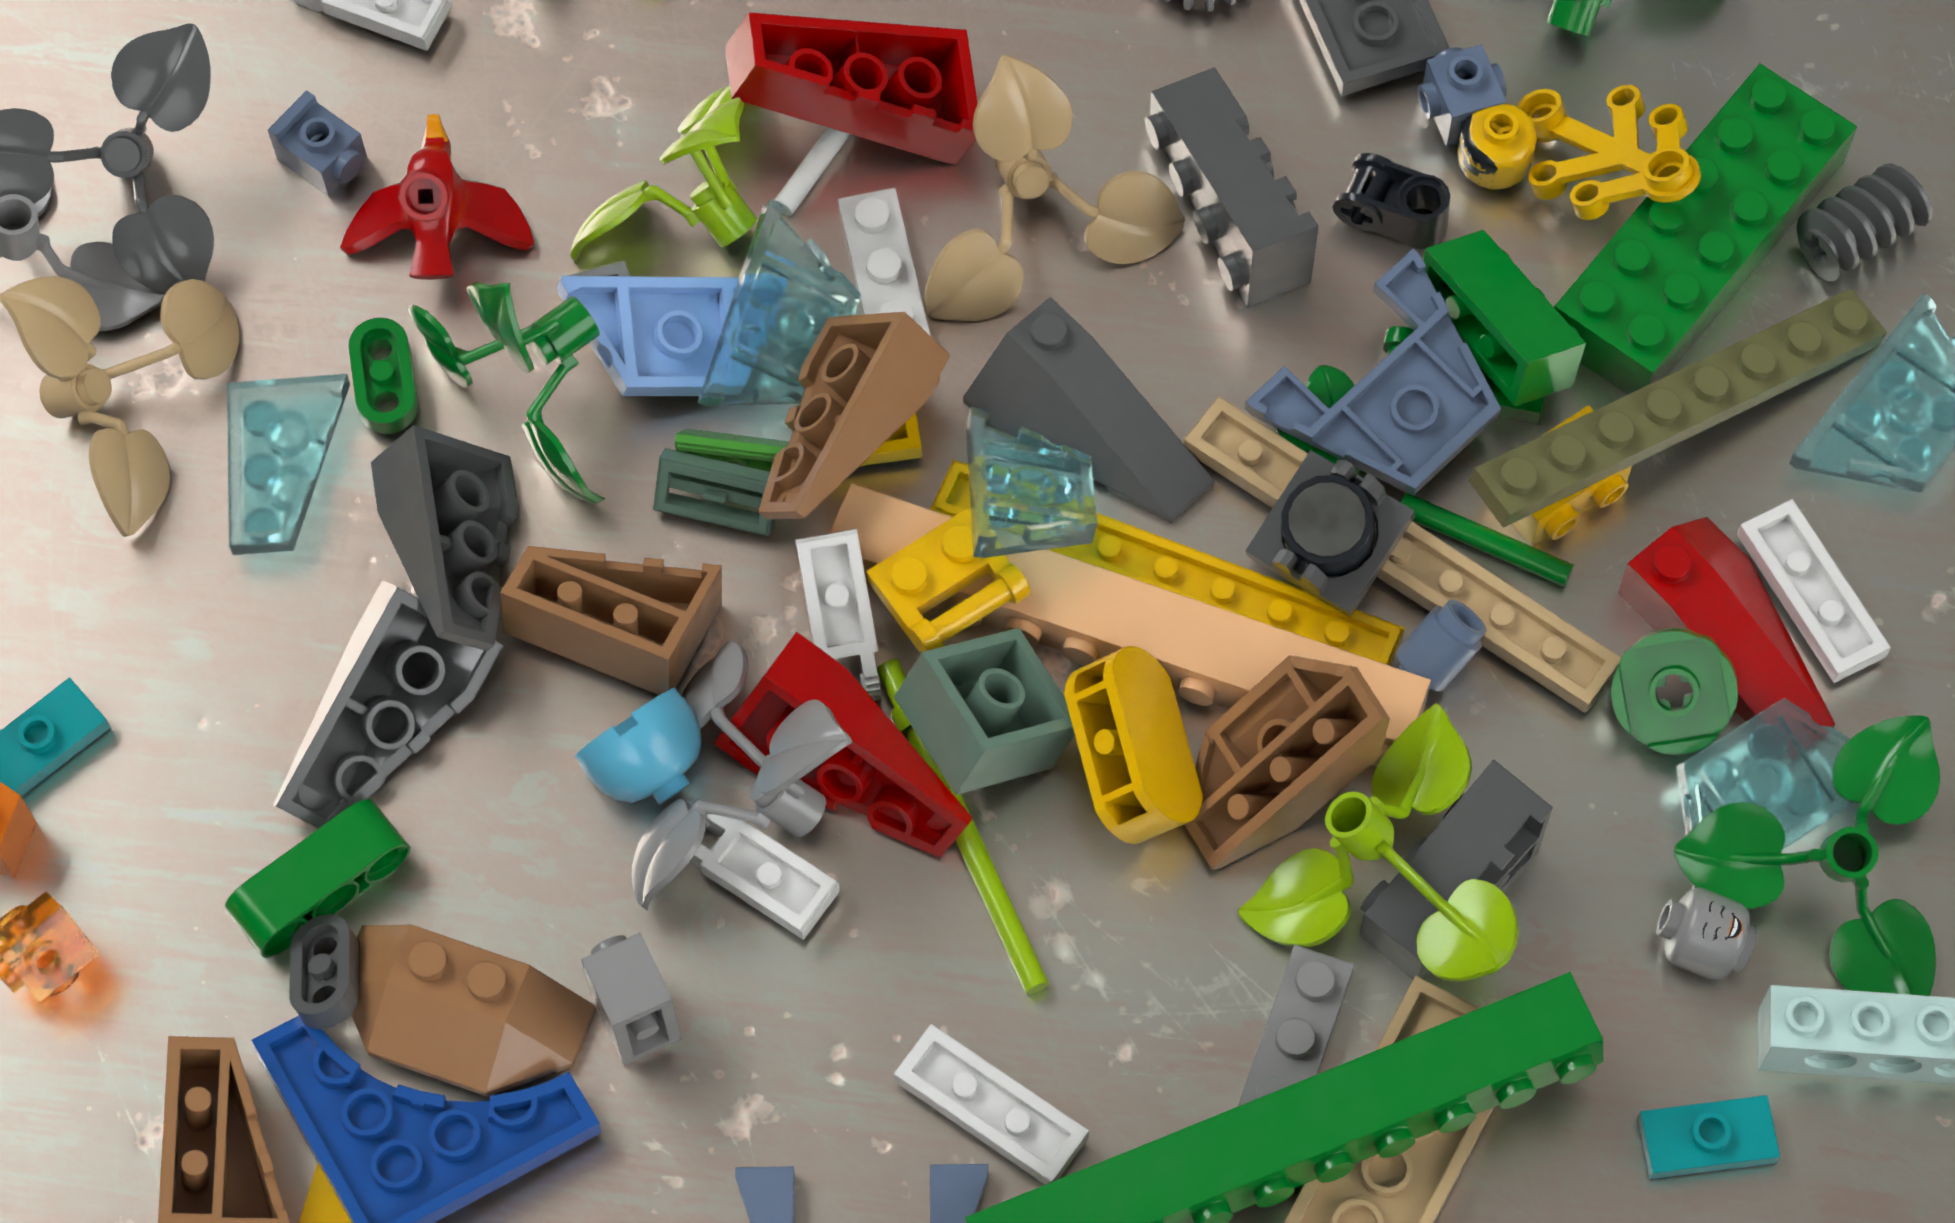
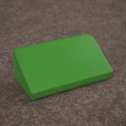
M684 429L678 432L674 441L676 451L768 472L771 471L775 455L789 444V441L695 429Z

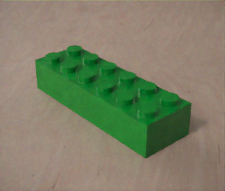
M1759 63L1687 148L1686 152L1696 159L1701 171V180L1695 190L1683 199L1674 202H1657L1647 196L1555 304L1554 308L1569 325L1578 331L1580 337L1586 342L1580 363L1627 395L1668 376L1845 162L1857 126Z

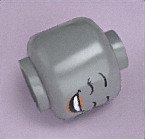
M1697 887L1685 893L1679 902L1670 899L1666 903L1658 920L1656 934L1664 937V954L1669 963L1716 981L1725 978L1731 971L1735 973L1742 971L1752 954L1757 937V927L1750 924V914L1742 903Z

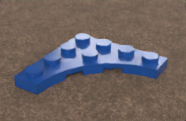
M299 1016L251 1040L258 1058L351 1223H435L601 1134L600 1122L570 1072L523 1090L490 1095V1101H447L445 1095L419 1091L400 1084L396 1088L374 1078L363 1071L360 1064L342 1051L322 1029H313L306 1026Z

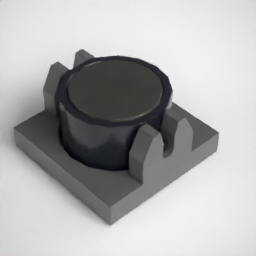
M1310 450L1245 552L1247 557L1351 617L1415 518V511L1387 495L1385 487L1371 474H1366L1364 478L1358 475L1353 464L1347 460H1337L1334 464Z

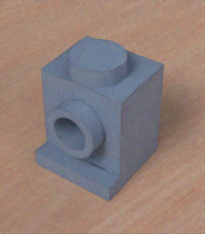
M307 90L268 129L277 160L328 197L341 183H348L359 173L367 157L361 133L317 103L316 97Z

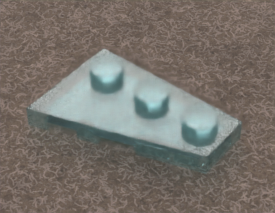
M347 374L227 383L229 547L233 555L294 551L350 387Z

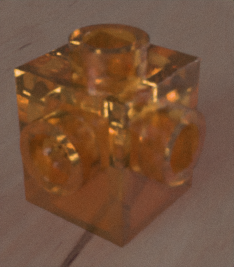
M46 891L28 906H17L0 919V979L13 994L24 987L38 1002L48 995L60 994L76 981L79 976V970L100 954L65 908Z

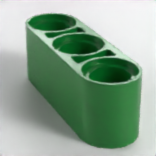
M372 799L361 800L346 808L241 884L227 899L225 910L262 957H274L290 948L293 936L303 924L321 915L337 914L392 874L407 859L411 847Z

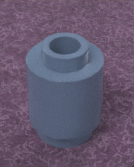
M1451 599L1443 607L1435 606L1397 649L1396 654L1401 663L1399 669L1430 679V689L1443 691L1481 649L1482 643L1480 639L1487 631L1484 623L1476 613L1459 601Z

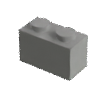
M641 933L626 938L624 935L610 937L597 944L591 950V955L581 959L594 1004L624 1066L682 1040L672 998Z

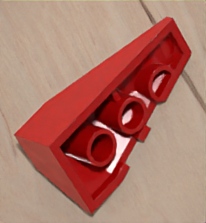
M1708 517L1672 526L1627 563L1618 594L1655 631L1665 628H1684L1698 634H1705L1714 639L1719 648L1729 657L1736 673L1738 700L1735 712L1788 765H1791L1834 728L1835 722L1750 558Z
M796 631L731 718L730 722L767 756L770 754L769 747L772 736L785 718L808 700L815 699L821 701L830 708L838 724L850 736L852 743L835 753L800 778V780L825 796V808L835 811L839 804L867 816L868 822L873 829L940 858L969 825L973 817L849 670ZM722 731L713 744L758 776L761 768Z

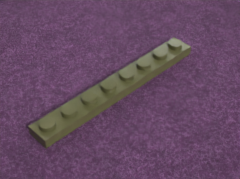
M1851 288L1475 467L1468 481L1504 528L1879 346L1887 331Z

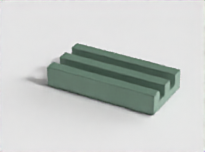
M667 448L663 450L659 457L653 510L768 537L775 527V519H765L757 512L669 492V488L699 494L702 495L703 499L724 503L725 501L759 508L770 472Z

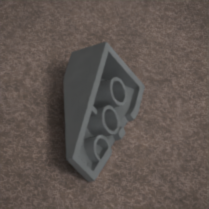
M1051 297L1005 334L963 396V403L1004 442L1020 450L1025 446L1054 460L1053 466L1069 474L1074 470L1105 485L1108 493L1170 523L1214 487L1215 480L1092 335Z
M413 425L371 461L377 511L436 636L488 651L495 645L501 610L500 592L502 588L499 585L501 567L509 562L511 546L506 544L508 527L516 521L518 511L511 458L508 455Z
M382 580L351 636L273 805L319 829L346 808L371 797L385 783V778L412 753L416 754L431 740L429 737L455 713L459 714L474 700L503 645L495 641V645L492 648L484 651L438 638L419 598Z

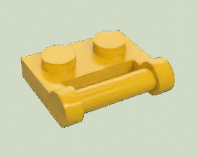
M969 507L866 571L867 582L920 653L944 647L943 643L1007 602L1010 601L1016 605L1031 595V588L1022 572L1016 565L1010 563ZM989 573L994 582L931 622L923 618L922 615L986 574Z

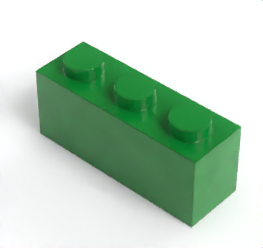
M1484 229L1425 248L1423 261L1426 265L1425 271L1436 292H1440L1449 309V317L1463 343H1467L1479 367L1515 407L1573 387L1586 342L1580 337L1578 331L1569 325L1550 304L1543 292L1531 283L1513 263L1510 256L1494 242Z

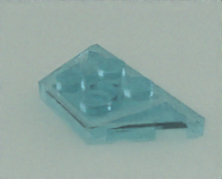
M770 199L762 208L698 403L704 406L801 404L805 387L797 381L800 370L828 317L855 315L861 293L843 273L831 267L827 255L811 238L805 243L781 217L786 212L784 207L773 199Z
M1923 293L1794 451L1789 462L1790 465L1796 469L1919 493L1923 491L1955 451V336L1949 338L1934 315L1937 306L1930 296Z
M971 407L966 424L973 557L987 558L1092 543L1097 527V514L1091 456L1069 446L1053 443L1043 435L1024 427L1018 430L1017 437L1015 438L987 426L989 412Z
M1785 698L1773 703L1677 765L1685 835L1704 817L1719 807L1730 803L1747 802L1764 807L1779 820L1785 832V844L1783 847L1785 849L1853 804V802L1839 796L1832 784V769L1835 758L1850 738L1832 727L1817 724L1808 712Z

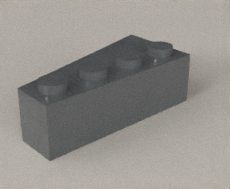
M1213 67L1151 91L1150 116L1145 117L1147 134L1156 150L1164 148L1171 162L1169 164L1170 177L1178 194L1181 197L1188 194L1195 208L1193 218L1201 239L1206 244L1213 242L1220 256L1218 258V267L1226 287L1230 291L1237 289L1244 304L1249 308L1310 284L1319 226L1310 212L1298 216L1294 200L1297 199L1296 190L1286 176L1274 179L1271 153L1261 137L1252 140L1248 139L1249 123L1247 115L1217 69Z

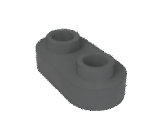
M333 914L321 915L303 924L293 936L290 945V1003L302 1022L313 1029H327L340 1024L352 1014L359 1000V941L346 920Z

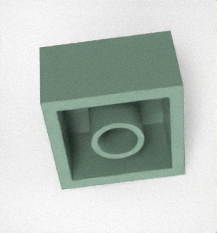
M1020 628L921 652L894 696L955 795L1052 769L1075 736L1065 697Z

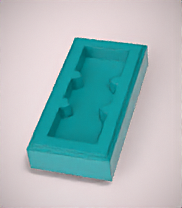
M70 677L0 730V782L21 795V797L111 728L107 719Z
M1767 1095L1640 1111L1637 1117L1649 1179L1775 1164L1780 1159Z

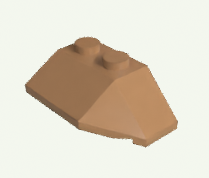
M1289 655L1205 731L1195 765L1203 794L1202 806L1197 817L1184 825L1211 869H1220L1296 831L1380 757L1390 718L1357 667Z
M412 924L361 926L357 935L359 941V1000L351 1016L369 1056L486 1097L531 1082L553 1071L557 1073L574 1066L597 1011L596 1006L529 964Z

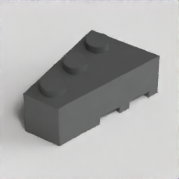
M1493 759L1470 788L1452 804L1428 838L1426 836L1422 837L1410 849L1404 860L1447 902L1455 889L1461 883L1470 879L1487 881L1503 891L1539 852L1553 807ZM1399 872L1390 883L1385 880L1381 881L1363 901L1360 909L1364 912L1359 935L1413 980L1415 975L1423 978L1428 972L1417 954L1416 940L1418 931L1423 922L1439 910Z

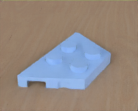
M562 276L557 285L558 295L563 302L569 297L574 296L583 304L595 321L600 336L589 344L622 396H739L753 367V361L758 349L765 338L777 303L786 287L785 278Z

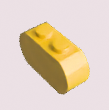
M1126 646L1072 672L1066 681L1064 696L1095 812L1105 827L1120 840L1130 844H1139L1194 820L1200 812L1203 794L1171 678L1159 661L1140 647Z

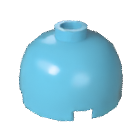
M675 687L632 712L631 717L615 728L614 726L610 727L575 754L582 771L601 793L616 801L634 803L653 795L660 805L690 784L684 773L698 759L702 744L700 726L692 708L686 699L681 697Z

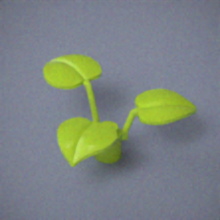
M730 84L707 96L685 117L678 128L681 137L674 141L659 157L660 162L665 165L687 154L691 155L706 180L689 196L694 202V206L690 208L656 185L649 186L646 180L631 185L603 202L583 223L574 239L570 252V257L575 264L583 246L623 222L641 204L652 200H658L681 214L691 227L702 222L720 247L734 242L756 223L758 218L736 191L737 188L729 179L715 148L717 145L740 141L739 120L744 109V103L740 97L731 99ZM701 150H705L712 168L710 167Z
M1435 703L1414 720L1386 751L1372 777V797L1370 799L1363 793L1353 791L1340 795L1330 804L1326 812L1325 824L1327 830L1334 836L1330 841V846L1336 851L1337 857L1328 851L1318 848L1305 849L1295 853L1283 861L1269 875L1258 892L1237 910L1240 917L1257 933L1270 941L1288 947H1294V944L1301 947H1312L1336 935L1347 923L1351 914L1350 901L1343 892L1354 883L1349 856L1350 852L1355 858L1363 861L1378 860L1384 857L1439 910L1423 922L1416 940L1419 959L1433 975L1446 981H1467L1499 971L1500 967L1508 963L1516 948L1519 928L1516 911L1503 891L1487 881L1470 879L1461 883L1447 902L1392 849L1394 827L1386 816L1403 820L1410 815L1412 808L1423 815L1440 813L1462 795L1470 781L1472 760L1469 749L1455 729L1446 711L1439 704Z

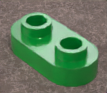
M372 318L358 325L349 339L348 346L355 402L362 422L369 429L382 434H391L409 426L418 411L412 354L407 334L399 323L388 318ZM380 350L391 352L385 359L376 360L372 358ZM386 402L398 404L393 411H379V408Z

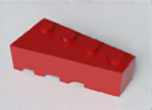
M748 12L725 45L731 99L740 97L744 103L955 166L976 142L973 133V119L978 102L968 34L965 29Z

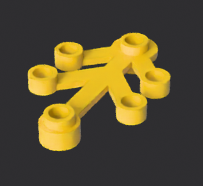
M1634 85L1618 86L1607 95L1606 103L1613 119L1614 137L1568 117L1561 96L1554 90H1535L1519 101L1517 107L1526 112L1535 125L1537 142L1546 143L1559 139L1590 154L1559 162L1546 160L1534 165L1528 173V180L1535 197L1538 199L1551 200L1560 196L1566 190L1568 182L1626 170L1633 174L1602 183L1596 180H1586L1577 184L1571 190L1569 197L1576 216L1582 220H1594L1601 217L1607 212L1611 202L1646 195L1651 200L1657 202L1681 200L1693 192L1701 180L1698 162L1681 148V138L1687 133L1688 124L1682 108L1677 104H1663L1650 113L1648 121L1653 136L1657 140V150L1651 154L1640 150L1638 119L1645 112V104L1639 88Z

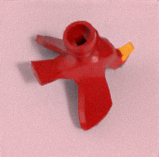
M430 114L427 115L422 149L412 155L408 164L407 175L401 183L374 191L369 196L347 228L340 249L347 255L354 254L377 244L402 228L412 230L416 240V247L409 274L410 278L438 280L454 277L449 245L455 229L468 227L501 244L520 250H530L535 244L531 228L521 208L506 189L479 181L460 178L451 161V143L443 128L440 115Z

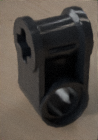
M1361 153L1356 156L1351 166L1354 174L1346 192L1339 194L1332 206L1336 216L1345 224L1355 229L1371 231L1405 243L1412 248L1425 249L1439 244L1446 236L1451 197L1449 188L1444 181L1434 175L1424 174L1393 163L1391 160L1378 154ZM1423 208L1433 213L1422 215L1413 212V210Z

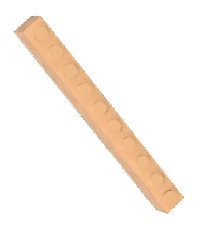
M851 483L829 533L857 529L866 584L869 585L867 582V570L952 517ZM985 529L1010 563L1016 565L1022 572L1031 588V595L1016 605L1010 601L972 624V627L984 624L1002 631L1020 628L1031 646H1036L1040 643L1060 650L1067 659L1084 666L1126 646L1140 647L1159 661L1171 678L1173 689L1183 699L1201 706H1209L1214 703L1229 709L1289 655L1357 667L1390 718L1381 755L1371 764L1375 766L1379 764L1381 758L1401 733L1423 712L1431 682L1430 679ZM988 573L935 606V608L948 611L994 582V580Z

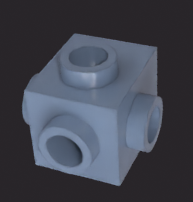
M1482 44L1466 49L1459 47L1449 48L1440 52L1434 58L1427 60L1423 84L1418 86V99L1427 119L1434 117L1446 147L1459 144L1462 127L1468 116L1488 107L1507 104L1505 98L1507 87L1503 72L1497 63L1490 64Z

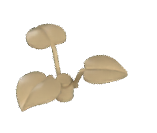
M1002 55L989 85L977 104L973 119V133L977 143L985 153L995 159L996 168L1005 182L999 189V194L1002 198L1001 239L996 244L994 238L982 229H971L953 238L939 253L928 276L924 292L925 311L934 319L982 321L1002 314L1016 301L1022 288L1023 270L1019 261L1014 256L1006 253L1012 245L1013 199L1015 197L1033 199L1041 196L1048 187L1054 188L1082 213L1093 217L1084 233L1085 243L1089 250L1097 257L1114 264L1136 263L1160 253L1180 234L1186 219L1169 187L1161 179L1147 172L1126 171L1108 180L1099 191L1097 206L1089 204L1061 181L1058 175L1052 172L1050 165L1040 150L1055 149L1068 138L1073 120L1069 100L1055 81L1043 71L1016 57Z
M56 276L34 278L19 283L0 294V301L12 317L29 357L46 374L41 381L39 389L41 403L45 410L55 418L62 419L78 415V421L82 425L95 423L109 427L96 431L92 436L89 446L90 470L103 505L123 537L134 535L155 513L166 497L170 484L168 459L162 446L150 432L144 429L128 432L126 423L122 419L98 413L96 410L101 409L111 396L112 384L110 379L168 359L178 353L186 373L193 379L206 380L225 372L232 364L239 346L240 330L235 310L232 304L227 301V296L207 282L190 279L174 284L164 295L161 305L162 327L173 343L165 348L102 370L92 364H87L96 355V348L90 341L97 335L101 325L99 310L88 291L71 279Z

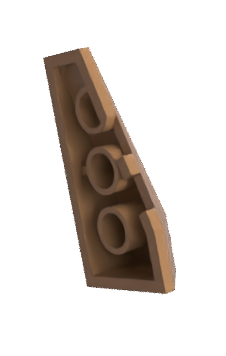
M906 312L828 317L800 370L797 381L805 387L800 406L796 405L788 410L785 425L792 430L789 444L782 448L774 457L758 511L765 519H804L925 404L927 398L935 392L940 382V374L950 354Z

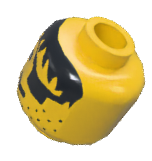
M1512 104L1491 106L1468 116L1462 127L1457 150L1459 166L1465 176L1478 186L1492 190L1509 188L1519 183L1530 171L1534 156L1537 135L1533 121L1526 112Z

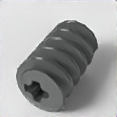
M1883 164L1872 175H1865L1859 178L1854 186L1844 187L1835 197L1824 199L1817 208L1808 209L1803 212L1797 222V238L1803 256L1817 276L1826 281H1836L1840 276V268L1844 271H1852L1859 265V257L1864 260H1870L1878 253V246L1886 249L1892 247L1896 242V235L1908 237L1914 232L1915 224L1926 226L1932 220L1933 208L1924 188L1912 174L1895 164Z

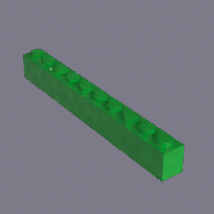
M1568 972L966 1216L965 1220L967 1223H1228L1233 1218V1213L1257 1204L1259 1207L1276 1205L1289 1198L1293 1194L1294 1188L1318 1179L1319 1182L1326 1183L1340 1179L1354 1169L1355 1163L1377 1154L1381 1158L1399 1155L1411 1148L1416 1138L1439 1130L1441 1133L1458 1131L1472 1123L1476 1118L1475 1114L1498 1105L1502 1109L1517 1107L1534 1097L1536 1090L1559 1080L1562 1084H1572L1583 1080L1596 1070V1065L1603 1063V1037L1571 972Z

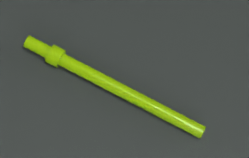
M891 659L877 667V673L894 707L890 712V716L895 726L905 738H908L914 749L970 814L962 795L954 794L894 698L906 678L899 660ZM972 819L955 841L1027 995L1038 993L1047 988L1049 982Z

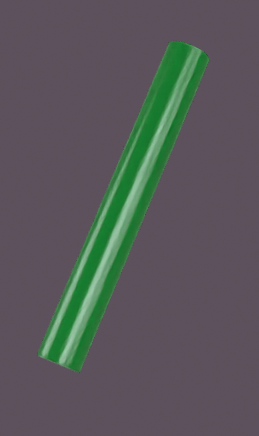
M1406 493L1402 499V504L1415 511L1413 522L1563 587L1566 586L1574 564L1416 496Z

